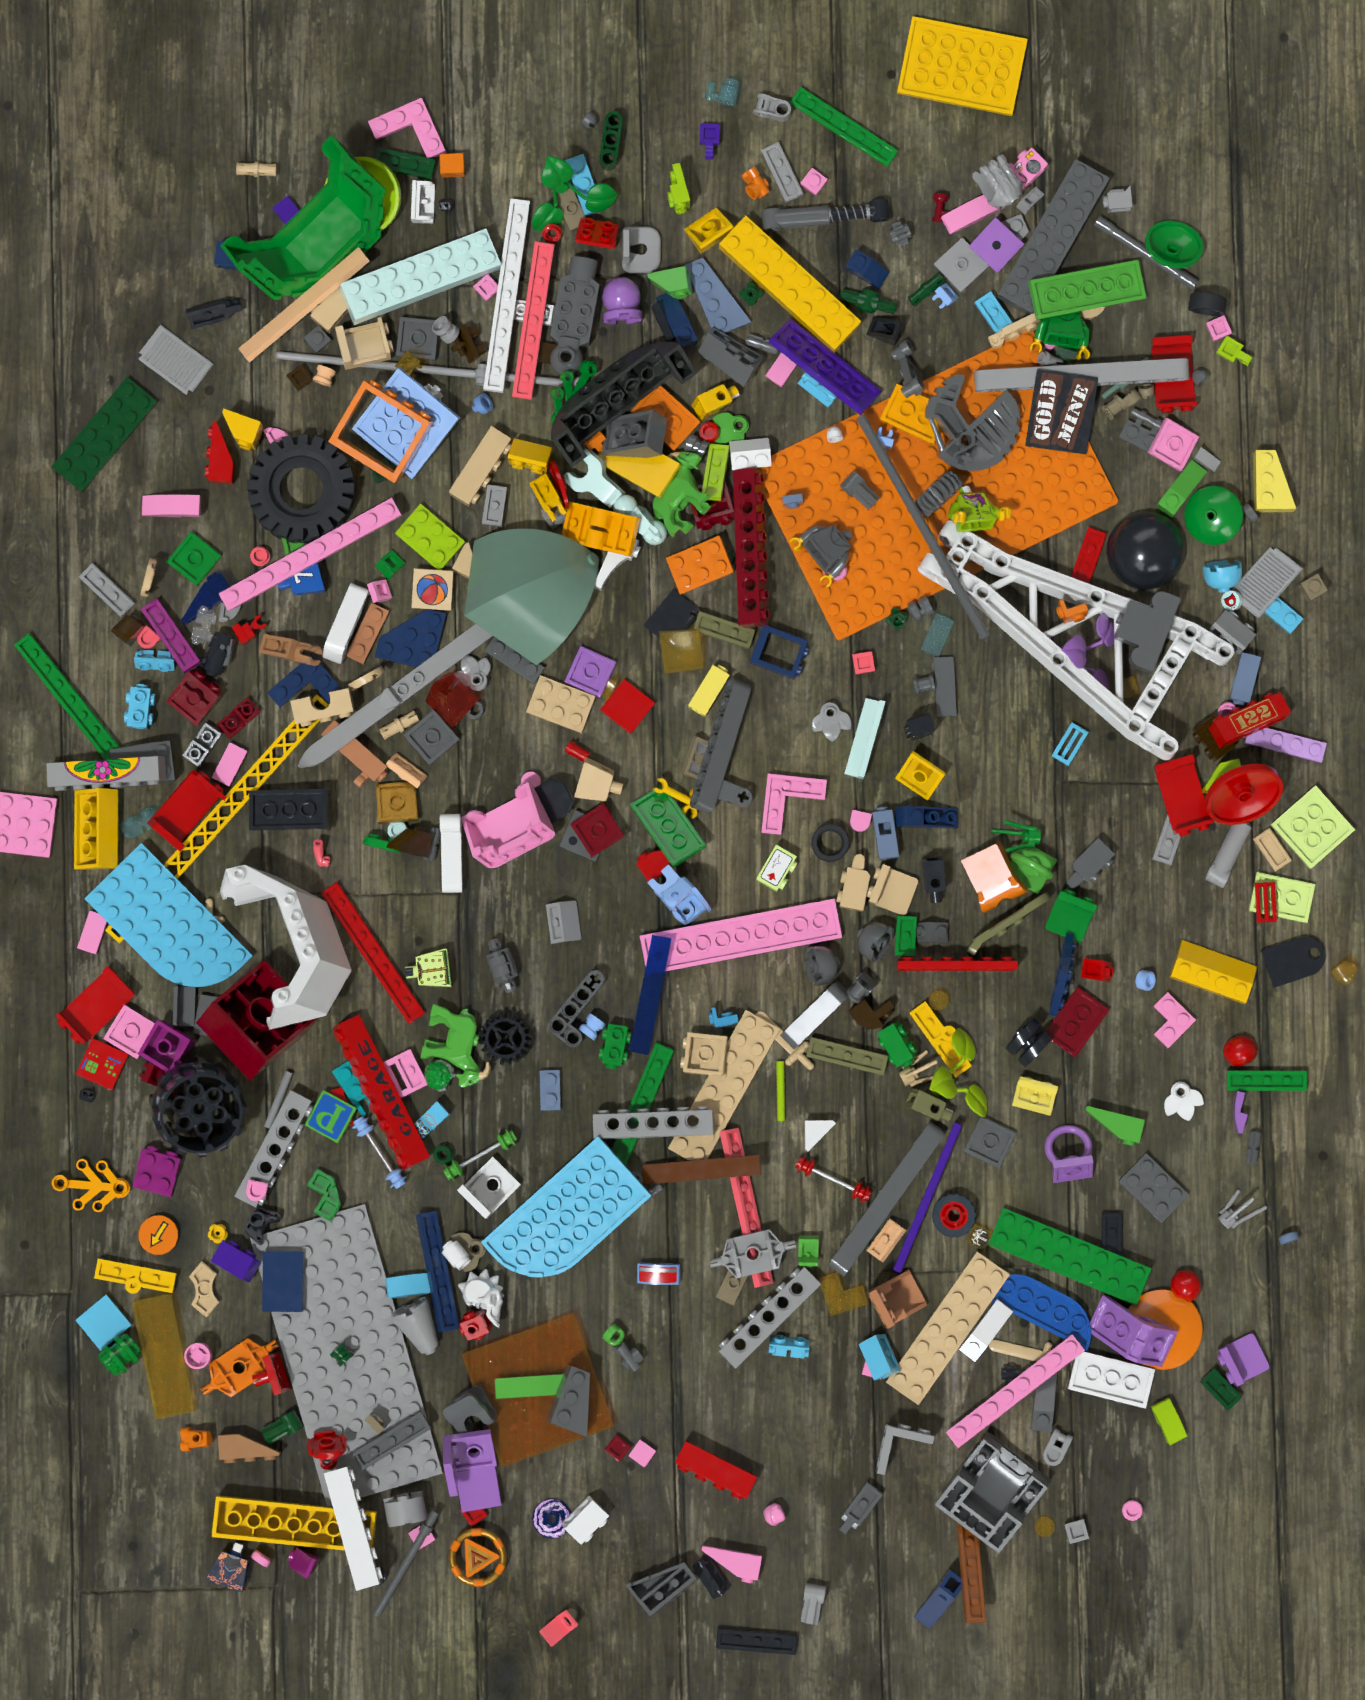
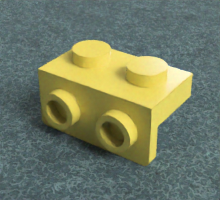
M1019 1077L1012 1106L1050 1116L1058 1086L1050 1082L1036 1081L1031 1077Z

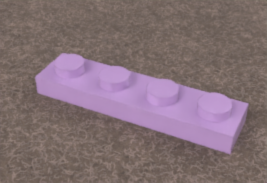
M1269 728L1251 734L1245 739V744L1322 763L1327 744Z

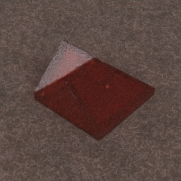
M451 672L432 684L425 702L454 728L480 698Z

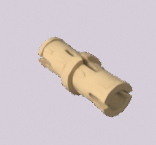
M257 161L254 163L237 162L236 173L237 175H254V177L276 176L277 164H264Z
M413 710L399 719L395 718L390 724L379 728L383 739L386 740L398 732H404L405 728L419 722V719Z

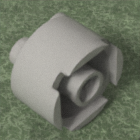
M422 1491L413 1492L411 1496L408 1493L396 1495L397 1499L395 1497L383 1499L389 1527L416 1523L427 1519Z

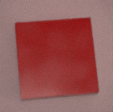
M624 679L600 711L629 734H632L655 705V702Z

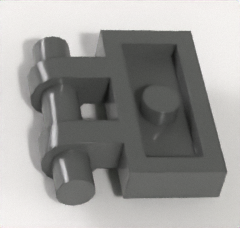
M1134 408L1131 415L1136 417L1137 420L1135 423L1127 420L1119 439L1147 453L1163 420L1155 419L1147 415V412L1144 410L1139 411ZM1144 421L1153 426L1152 430L1149 431L1141 427V423Z

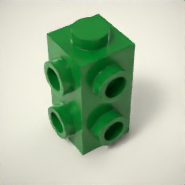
M899 1022L893 1023L877 1033L880 1045L886 1048L889 1053L888 1058L894 1066L896 1065L897 1068L902 1066L907 1068L915 1063L914 1059L918 1057V1049L908 1039V1032L904 1025H900Z
M608 1024V1028L604 1027L602 1039L606 1041L605 1046L600 1047L599 1059H602V1064H606L605 1068L617 1070V1066L622 1067V1063H626L628 1051H624L625 1044H629L631 1032L628 1031V1027Z

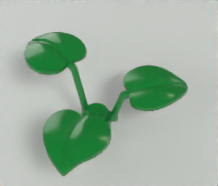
M547 156L541 174V181L544 186L553 188L551 192L553 193L554 204L544 202L536 209L532 219V228L535 231H543L547 224L554 223L559 225L562 222L563 211L557 207V193H564L568 188L584 200H587L585 207L590 212H602L608 209L615 202L618 193L610 185L598 183L588 190V196H585L572 186L570 182H567L573 177L571 165L560 158Z

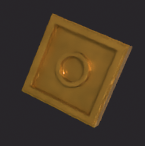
M409 782L376 784L379 824L418 821L415 786Z

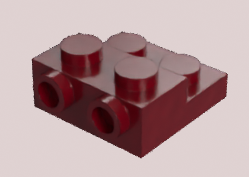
M724 481L721 501H705L711 508L704 515L691 503L697 529L710 530L713 525L721 523V525L725 526L731 524L732 520H734V510L726 481ZM703 484L697 485L698 490L702 492Z
M199 669L188 671L166 701L195 726L202 722L223 695L220 691L221 687L215 682L210 683L206 680L205 673Z

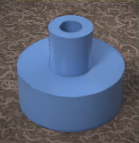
M481 393L474 398L472 409L474 412L486 414L493 409V403L488 395Z

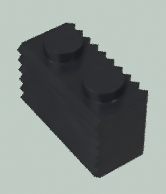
M929 712L908 719L903 729L906 738L914 741V739L918 740V738L921 739L922 737L925 738V736L933 735L935 726Z

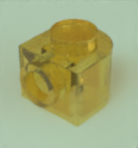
M1344 960L1333 968L1330 973L1339 985L1342 983L1347 985L1354 980L1353 975L1356 974L1358 969L1352 961L1348 963L1347 960Z

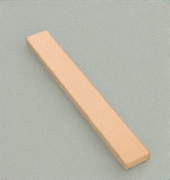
M358 247L238 349L250 363L338 289L341 283L346 282L369 262V259Z

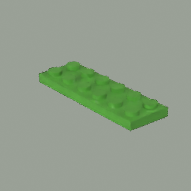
M1139 260L1028 281L1036 320L1146 299Z

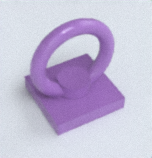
M1074 1125L1059 1126L1051 1131L1045 1141V1153L1052 1163L1053 1183L1092 1178V1141L1089 1135L1083 1129ZM1063 1133L1076 1134L1084 1142V1153L1081 1157L1068 1156L1060 1160L1053 1152L1054 1140Z

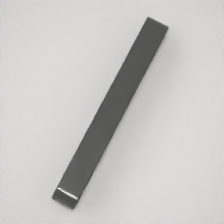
M929 1121L828 1263L829 1267L843 1277L846 1275L946 1134L943 1129Z

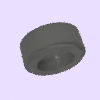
M1248 503L1242 506L1244 513L1251 522L1254 523L1259 519Z

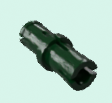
M937 272L926 283L920 284V288L907 297L910 300L909 302L916 307L926 297L932 296L933 292L945 283V280Z

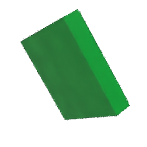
M190 532L166 562L198 587L221 559L222 555L193 532Z

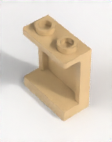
M381 317L377 318L378 322L345 330L343 325L335 327L345 370L391 360L390 352H394L391 340L387 341L386 335L389 334L387 323H383Z

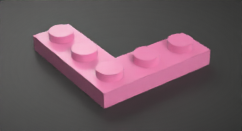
M422 98L368 121L376 140L412 125L427 158L431 159L446 152Z
M768 774L761 833L781 835L785 796L825 800L827 780Z

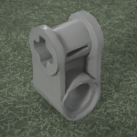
M766 94L757 95L758 102L756 109L753 110L754 115L780 122L790 119L791 106L787 101ZM785 107L788 111L786 114L780 115L777 110Z

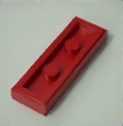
M1088 527L1071 574L1072 578L1090 583L1107 533Z

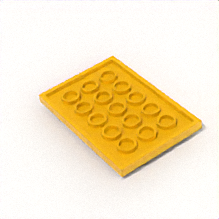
M912 16L897 94L1012 116L1027 39Z

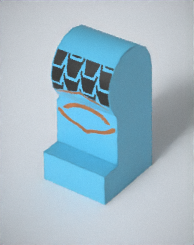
M438 1101L434 1103L414 1124L420 1137L423 1139L450 1114Z

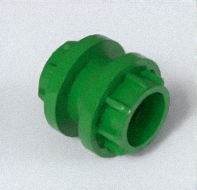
M127 1334L115 1335L112 1338L115 1344L110 1348L104 1345L101 1347L102 1352L98 1355L101 1363L115 1376L120 1373L124 1375L127 1372L125 1366L130 1361L133 1364L139 1362L138 1357L141 1355V1350Z

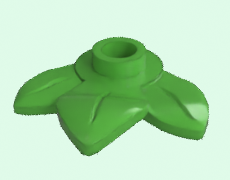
M730 413L716 415L713 417V421L719 426L720 436L714 442L724 444L731 441L744 440V434L749 428L748 420L744 416H733ZM737 422H741L743 424V427L741 429H737L735 427V424Z

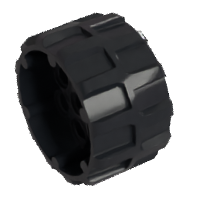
M197 1056L194 1061L183 1063L181 1060L175 1061L173 1068L164 1075L162 1073L156 1078L157 1088L154 1094L149 1096L152 1120L162 1140L171 1144L177 1153L184 1154L186 1151L197 1154L199 1158L207 1157L206 1153L226 1150L228 1148L227 1144L234 1136L241 1135L243 1131L241 1122L243 1116L247 1113V1105L238 1081L222 1063H209L204 1057ZM197 1077H211L218 1079L219 1082L217 1084L209 1082L202 1086ZM184 1082L183 1092L175 1091L170 1095L175 1087ZM198 1085V1089L195 1092H190V1086ZM223 1089L227 1093L232 1091V1106L228 1105L225 1108L222 1102H220L223 1098ZM217 1090V1094L214 1097H209V1091ZM179 1098L184 1099L183 1104L179 1106L174 1105L175 1100ZM196 1104H203L202 1109L198 1111L193 1110ZM170 1105L174 1112H176L173 1117V1125L170 1121L164 1124L163 1110L164 1108H169ZM215 1109H222V1112L219 1115H212V1112ZM182 1117L188 1118L185 1124H179V1120ZM224 1121L219 1128L212 1132L213 1122L221 1123ZM201 1122L207 1123L204 1129H198V1125ZM194 1128L199 1137H187L177 1134L179 1130L187 1132Z

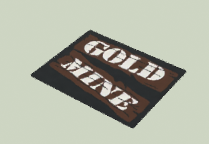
M1037 369L1025 446L1087 454L1098 378Z

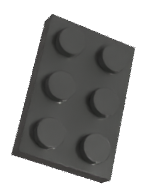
M1147 1153L1118 1181L1160 1223L1189 1196Z

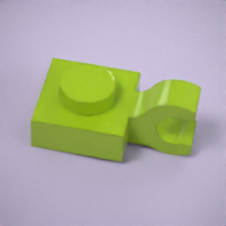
M1228 336L1225 337L1216 354L1231 363H1234L1237 359L1242 364L1248 366L1252 360L1250 355L1241 351L1244 345Z

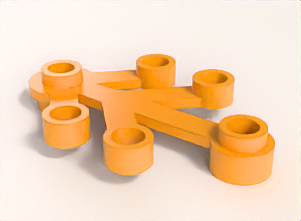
M85 1159L78 1160L76 1167L78 1170L83 1171L90 1181L68 1180L63 1175H57L52 1180V1186L57 1191H64L66 1188L89 1189L80 1199L73 1201V1208L77 1211L83 1210L85 1204L101 1191L110 1192L101 1200L93 1203L92 1208L95 1212H102L105 1206L115 1197L123 1198L130 1192L129 1182L123 1178L117 1179L109 1169L106 1161H99L96 1164V1169L102 1172L110 1183H102ZM81 1161H84L86 1163V1167L84 1169H81L79 1167V1163ZM100 1163H104L106 1165L105 1170L99 1169ZM60 1179L64 1180V1186L59 1187L57 1184ZM119 1184H122L124 1186V1190L122 1192H119L117 1190V1186ZM77 1201L82 1202V1207L79 1209L75 1206ZM100 1202L102 1204L101 1210L95 1208L96 1203Z

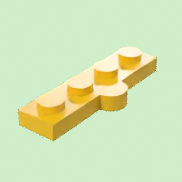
M925 1001L909 1014L950 1070L961 1060V1056L955 1052L952 1046V1035L956 1030L952 1026L944 1027ZM966 1059L952 1074L956 1078L972 1065Z
M98 1259L94 1278L125 1284L126 1290L131 1294L138 1293L141 1288L173 1293L177 1273Z

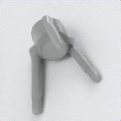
M1238 1189L1226 1206L1219 1211L1221 1215L1218 1219L1227 1229L1231 1227L1234 1229L1240 1223L1266 1210L1267 1206H1263L1238 1219L1237 1215L1254 1201L1252 1197L1236 1211L1233 1212L1231 1209L1227 1211L1239 1195L1240 1190Z

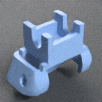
M669 865L661 870L666 877L664 884H658L653 878L647 882L668 909L672 910L676 920L684 925L694 921L705 910L708 912L712 910L695 886L686 877L680 878ZM690 909V913L685 915L684 911Z

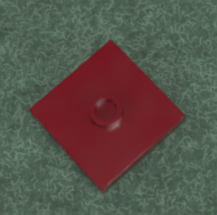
M604 803L570 824L591 858L625 837Z

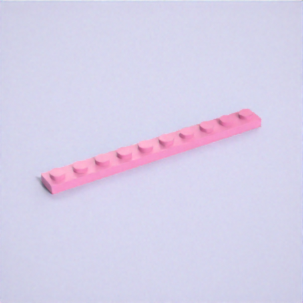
M390 498L220 592L219 595L227 610L231 611L402 515L393 499Z

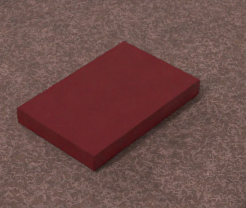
M1077 986L1063 1005V1009L1058 1012L1057 1017L1053 1019L1047 1028L1054 1035L1051 1041L1076 1058L1110 1009Z

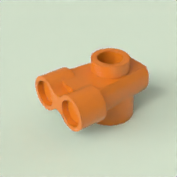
M755 166L741 175L745 183H748L745 190L751 199H760L770 192L768 181L765 178H761L760 172Z
M182 1427L180 1429V1449L182 1452L192 1451L193 1448L209 1447L212 1444L213 1437L210 1431L193 1430L191 1427Z

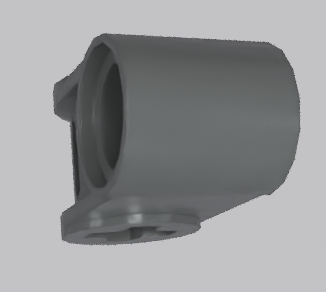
M723 780L717 800L747 807L752 803L753 796L748 789ZM745 792L749 799L741 803V799L738 796L743 795Z
M863 970L846 990V994L853 1002L860 1003L878 983Z

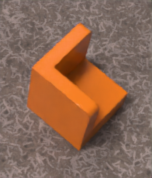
M463 153L440 154V174L442 178L465 177Z

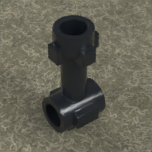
M1014 1366L1001 1368V1379L1006 1380V1385L1019 1376L1018 1368H1014Z

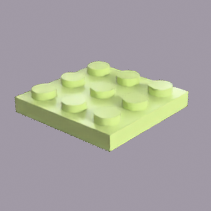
M1316 785L1271 824L1274 830L1309 869L1313 868L1355 831Z

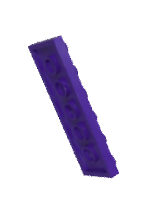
M791 318L769 340L771 345L860 416L882 392Z

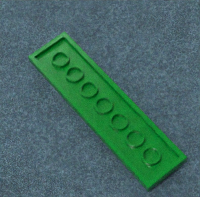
M1005 1208L1002 1209L988 1244L1136 1306L1151 1271L1149 1267Z

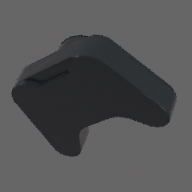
M258 1207L250 1215L243 1229L256 1244L262 1245L264 1243V1230L269 1224L280 1222L281 1216L279 1213L267 1208Z

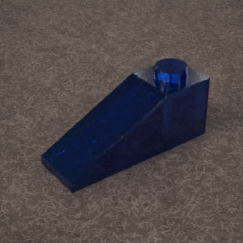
M215 572L206 578L207 581L203 583L181 619L184 626L223 602L219 593L230 588L221 572L219 574Z

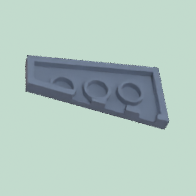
M704 258L685 265L690 272L691 283L711 329L715 327L726 334L751 323Z

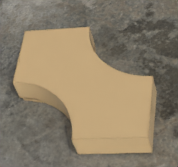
M201 1261L189 1276L196 1289V1295L191 1305L205 1317H208L219 1304L213 1292V1282L217 1273Z

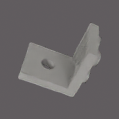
M900 1423L898 1427L886 1424L876 1473L885 1475L893 1436L933 1444L934 1436L930 1434L931 1431L922 1428L914 1431L911 1430L909 1425Z

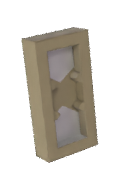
M693 736L680 774L697 780L708 741Z

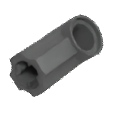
M852 471L840 484V487L869 510L880 497L865 484V480L858 473Z

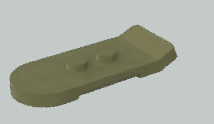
M1047 892L973 939L966 952L974 956L981 944L996 934L998 937L1008 932L1007 927L1014 924L1016 927L1025 921L1024 916L1051 899Z

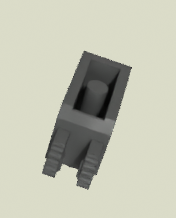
M1097 838L1072 863L1074 874L1066 881V886L1070 889H1075L1083 881L1087 883L1090 880L1093 883L1100 876L1098 871L1102 867L1107 869L1114 862L1112 857L1115 854Z

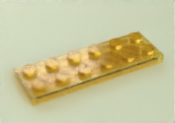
M172 1294L132 1302L155 1420L195 1412Z

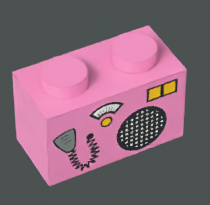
M1033 148L1029 151L1025 149L1017 157L1019 160L1014 165L1012 163L1009 164L1010 168L1013 169V173L1023 183L1022 192L1048 166V163Z

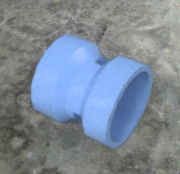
M589 1013L586 1017L587 1024H581L579 1030L592 1040H595L598 1036L596 1031L602 1030L606 1024Z

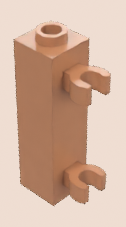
M333 720V722L321 734L322 737L330 731H332L334 728H336L339 724L335 720ZM353 739L338 750L362 771L354 780V783L359 788L363 786L368 778L376 783L377 781H383L388 775L386 772L388 767L358 740Z

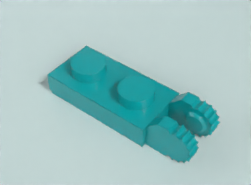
M347 1061L333 1070L332 1073L352 1104H355L360 1114L365 1117L367 1115L366 1111L359 1101L366 1098L368 1105L370 1101L362 1093L361 1084L358 1078L353 1075L352 1066Z

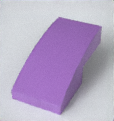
M1236 1091L1233 1101V1121L1236 1133L1243 1134L1248 1114L1240 1113L1245 1093Z

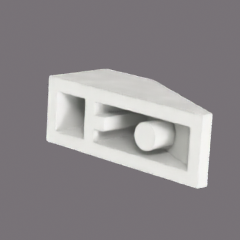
M997 1299L962 1343L959 1350L976 1362L1013 1313V1310Z

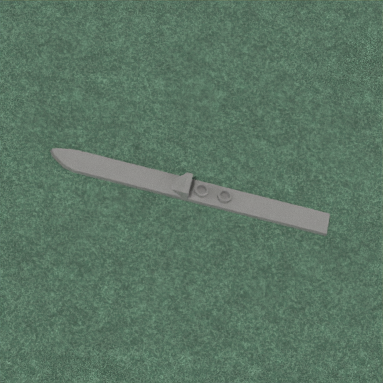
M477 624L473 625L311 745L300 759L298 767H313L324 762L493 635Z

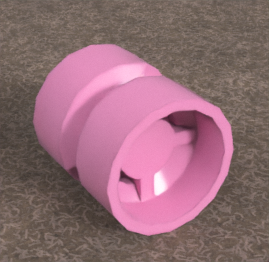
M195 1343L186 1349L184 1358L189 1367L201 1369L211 1363L213 1353L207 1344Z

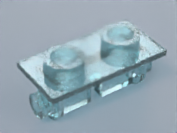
M155 806L152 808L147 807L136 817L133 818L131 816L123 821L120 826L122 832L125 831L124 834L127 839H133L144 833L141 828L142 825H145L147 831L151 829L147 822L157 812Z

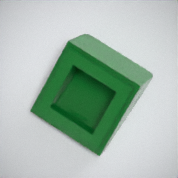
M391 550L378 561L375 567L390 580L406 563Z

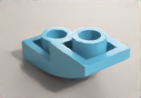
M427 1273L385 1279L388 1299L430 1293Z

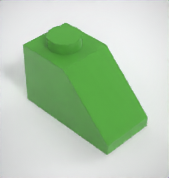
M686 266L647 274L653 285L672 298L684 299L688 295H693L691 276Z

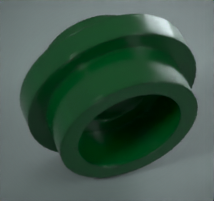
M447 1145L437 1146L433 1152L434 1160L442 1165L448 1164L453 1158L452 1149ZM441 1151H446V1158L443 1159L440 1157L439 1154Z

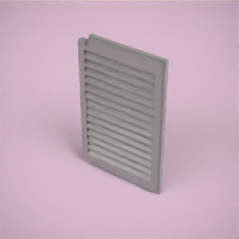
M162 325L157 328L139 352L142 355L139 357L141 362L186 395L189 390L191 392L195 390L214 365Z
M1269 547L1231 591L1239 592L1242 596L1241 605L1259 619L1303 568L1279 549L1275 548L1273 550Z

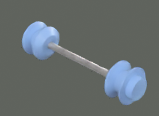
M363 1116L353 1122L355 1126L352 1129L357 1128L359 1131L357 1136H367L390 1172L385 1180H391L392 1185L390 1188L395 1187L398 1189L406 1183L404 1179L407 1176L402 1177L400 1174L402 1169H392L369 1132L372 1131L374 1125L367 1123L369 1117L366 1119Z

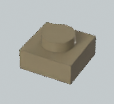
M370 1414L365 1419L378 1434L385 1429L383 1426L385 1422L377 1414L375 1416Z

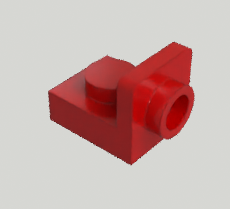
M1084 958L1081 978L1109 983L1114 974L1113 963Z

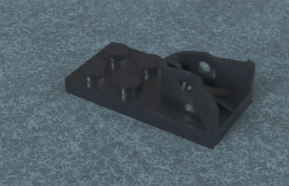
M331 790L249 791V830H331V826L328 825V796L331 794Z

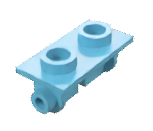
M806 372L798 382L801 387L828 408L837 398Z
M140 649V651L135 653L134 663L137 669H152L162 672L175 671V659L169 651H158L157 657H154V650Z
M783 1335L770 1336L769 1353H772L773 1356L786 1357L787 1350H791L790 1357L804 1359V1357L809 1356L810 1340H806L803 1337L786 1338Z

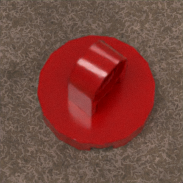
M333 1430L316 1432L313 1438L307 1439L309 1455L319 1459L320 1467L324 1470L335 1468L337 1458L347 1450L346 1437L342 1433L341 1436L336 1435ZM333 1459L330 1463L323 1462V1460Z

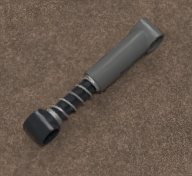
M887 199L871 200L867 205H859L858 207L851 205L849 208L843 206V208L835 207L830 209L827 205L792 209L770 208L761 211L763 231L774 232L786 228L829 225L834 220L842 222V220L846 219L850 221V219L858 220V218H864V220L870 219L871 222L875 223L890 220L889 202Z

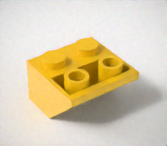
M514 438L508 454V462L514 469L523 470V468L531 469V473L542 475L543 472H548L553 449L552 447Z

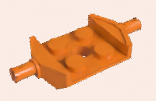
M247 1338L209 1364L211 1383L201 1388L203 1394L206 1396L214 1389H218L224 1394L233 1397L256 1380H252V1375L266 1371L262 1357L267 1356L269 1352L279 1347L278 1343L275 1344L276 1340L274 1339L266 1346H261ZM237 1362H241L245 1366V1370L241 1374L234 1371V1364Z

